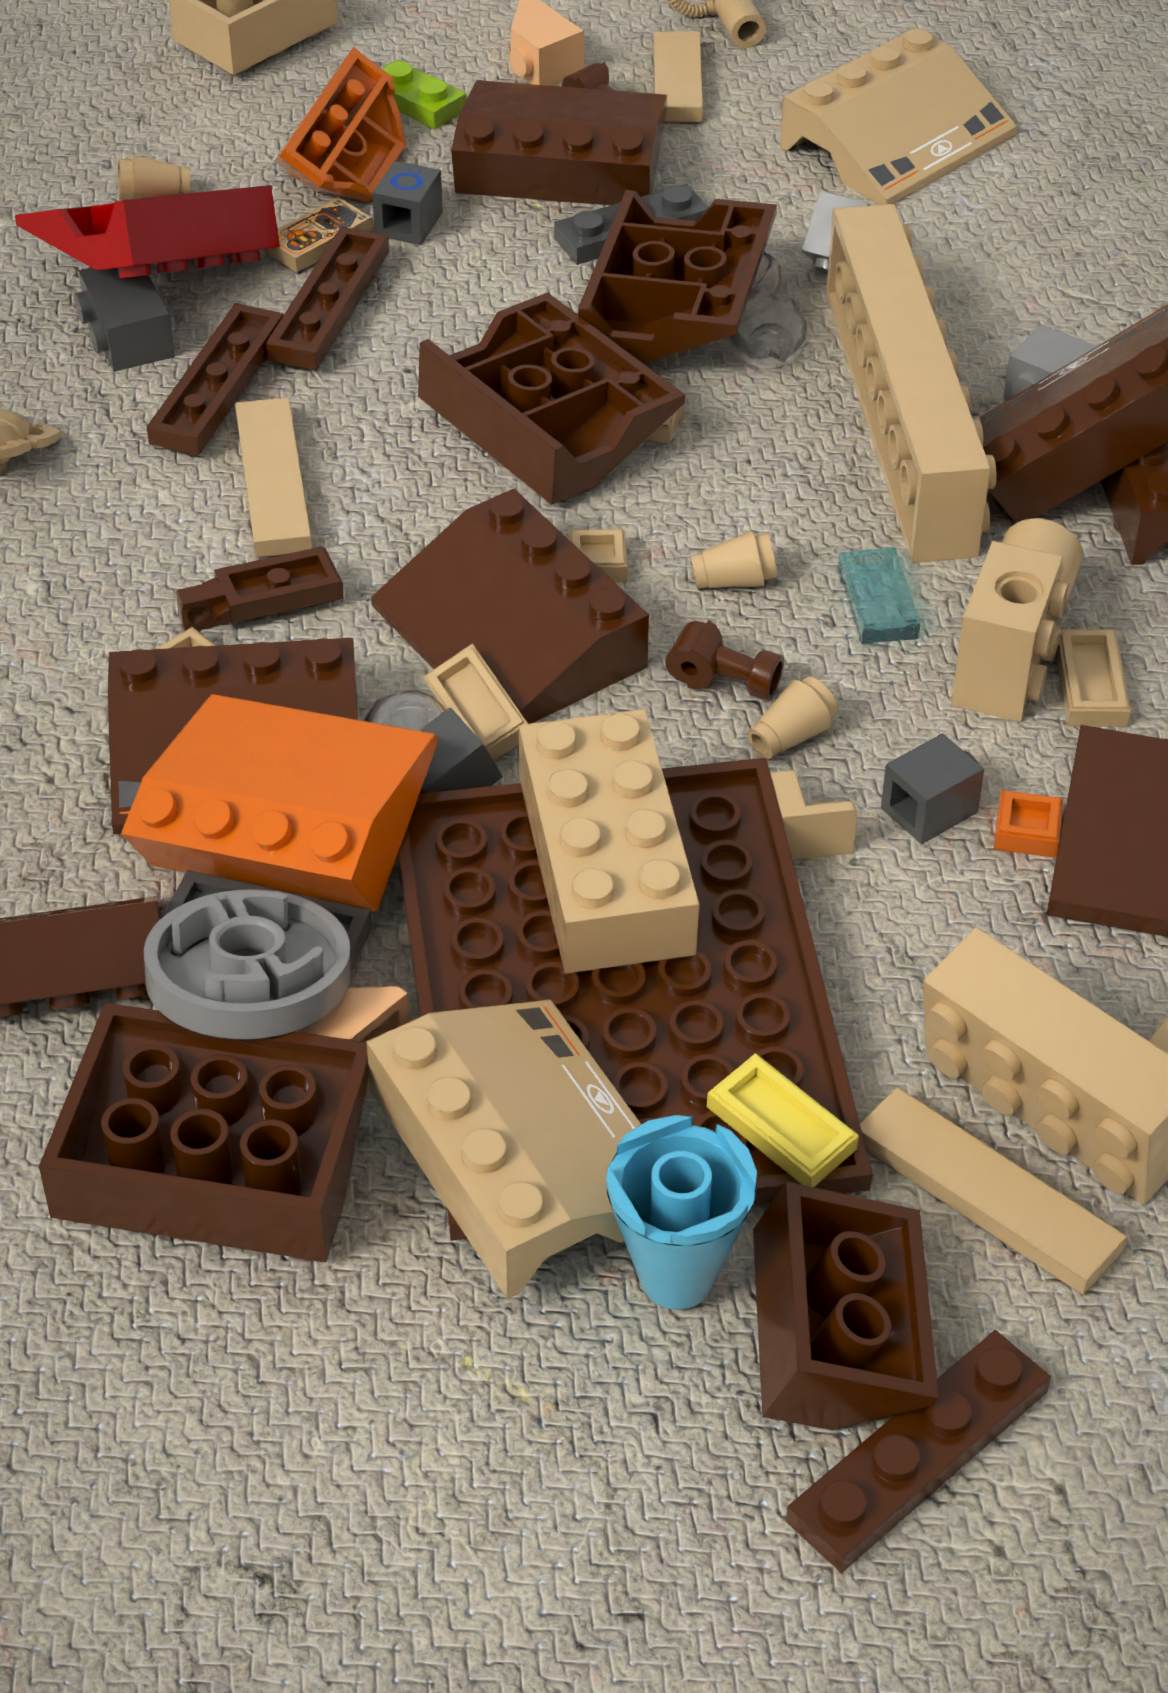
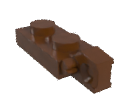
M323 546L215 569V578L201 585L176 590L178 615L185 631L191 627L196 630L213 628L216 624L228 625L230 622L233 624L259 619L264 616L344 599L343 582L326 548H323Z

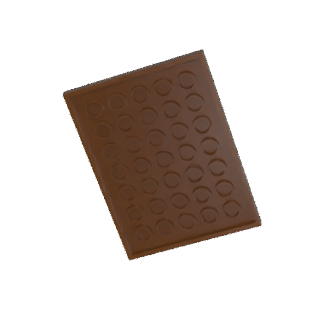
M766 758L662 768L699 901L696 955L566 974L562 964L521 783L419 794L397 856L420 1017L434 1012L551 1000L641 1125L648 1120L681 1115L693 1117L692 1125L716 1131V1124L731 1130L750 1151L757 1170V1191L754 1204L772 1202L786 1181L796 1184L801 1183L707 1108L708 1092L756 1053L859 1135L857 1150L814 1187L843 1194L869 1191L871 1189L873 1173ZM446 1207L450 1241L467 1239Z

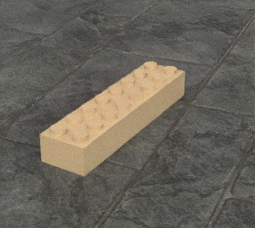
M895 204L833 208L826 297L911 563L976 558L979 556L981 534L988 533L990 529V511L986 498L987 490L994 489L996 486V464L992 455H985L982 424L979 419H972L969 389L966 384L960 385L957 356L955 351L947 350L945 323L943 318H936L934 314L933 290L931 286H924L922 260L920 255H913L910 227L908 224L902 225Z

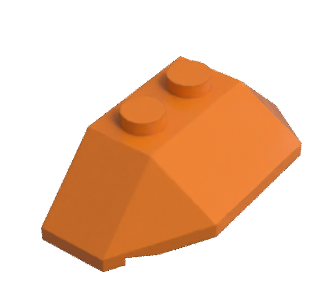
M353 47L274 161L286 169L294 178L302 181L316 192L369 203L372 199L373 191L406 146L400 112L393 97L395 92L393 77Z

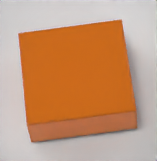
M1001 790L993 849L1056 858L1060 839L1063 798Z

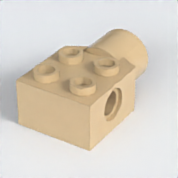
M1026 519L1011 526L1005 533L1002 543L991 542L963 615L951 706L1021 722L1029 699L1040 701L1048 671V666L1041 664L1043 660L1052 663L1054 661L1061 635V628L1055 627V621L1061 618L1067 607L1083 560V552L1078 539L1063 525L1047 519Z

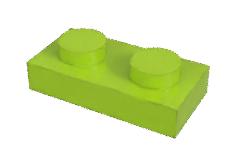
M396 60L382 68L393 77L395 87L393 97L399 112L433 129L458 116L467 100V93L447 84L441 79H437L412 67L406 62Z

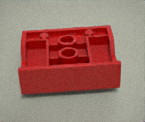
M271 185L121 200L102 205L15 215L16 226L95 270L118 268L119 278L151 275L150 264L156 263L157 273L189 270L187 259L192 258L194 268L225 265L224 254H229L230 264L261 260L259 250L280 247Z

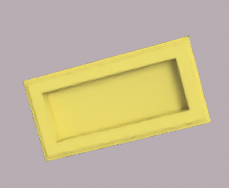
M756 1053L708 1092L707 1108L802 1185L816 1186L857 1150L859 1140L857 1133Z

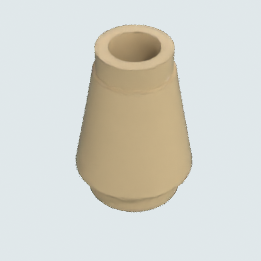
M131 154L130 159L119 158L117 171L118 199L130 200L190 193L189 167H179V165Z
M753 530L701 551L699 554L690 555L697 589L705 587L765 586L764 580L777 578L776 563L768 532L754 535Z
M808 676L802 681L793 680L755 725L748 730V739L757 753L766 759H771L775 755L830 729L832 718L838 714L836 699L828 687L815 677Z

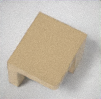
M795 770L770 772L792 860L853 853L857 823V810L854 802L827 801L805 804Z

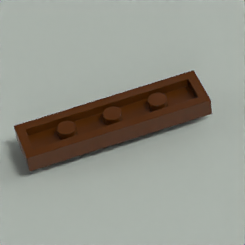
M342 226L339 228L267 340V361L287 364L295 368L313 370L319 368L389 254L388 235Z
M235 303L147 425L149 444L173 449L178 452L200 455L267 358L266 342L284 313Z
M994 1330L937 1379L939 1399L933 1406L894 1415L787 1506L786 1523L842 1573L1048 1392L1051 1376L998 1331Z

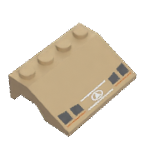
M915 27L783 96L780 148L788 151L810 140L831 153L844 185L879 205H886L898 202L1017 134V125L951 45L935 38L930 32Z
M551 1000L428 1013L366 1041L371 1093L507 1299L519 1294L546 1258L596 1233L620 1243L624 1241L607 1196L606 1176L608 1165H610L617 1153L618 1143L626 1133L637 1128L641 1123Z

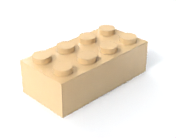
M639 709L519 725V779L565 974L696 955L699 901L646 710Z
M975 927L923 980L926 1054H928L929 1059L946 1076L951 1078L961 1077L981 1091L988 1104L999 1113L1006 1116L1014 1114L1036 1130L1040 1139L1053 1151L1063 1155L1070 1153L1086 1164L1106 1188L1117 1194H1124L1126 1192L1145 1206L1168 1180V1053L990 935Z

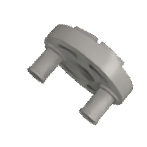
M255 889L214 893L178 906L154 925L144 946L146 990L154 1006L164 1016L191 1031L227 1039H261L280 1036L298 1031L321 1020L342 1001L350 984V940L344 926L332 913L305 898L279 891ZM208 937L207 940L202 941L201 943L195 945L190 950H188L182 957L175 956L176 954H182L187 948H189L194 943Z

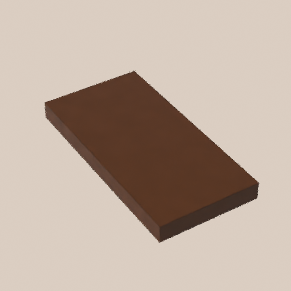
M1085 725L1080 726L1046 915L1168 937V739Z

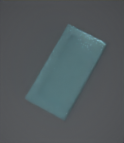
M896 547L839 552L838 569L861 644L919 639L920 621Z

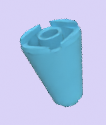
M681 1115L648 1120L626 1133L617 1145V1153L610 1165H608L606 1176L607 1196L645 1294L657 1305L674 1310L694 1307L709 1295L753 1207L757 1191V1170L749 1149L731 1130L716 1124V1131L705 1127L692 1125L693 1117Z

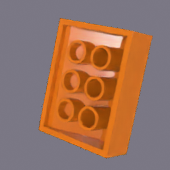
M211 694L144 775L121 835L151 866L184 873L187 870L377 912L439 739L434 733Z

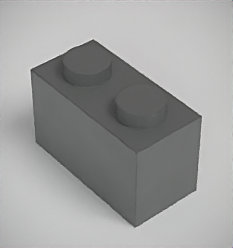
M90 267L78 270L81 292L74 293V301L79 319L82 324L88 323L89 334L95 352L97 354L105 353L114 372L175 357L170 316L149 275L119 278L118 268L95 270Z

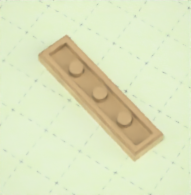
M289 397L236 402V418L255 557L277 556L312 549Z
M898 1087L860 1123L867 1152L1082 1295L1090 1289L1124 1251L1127 1239L1125 1234Z

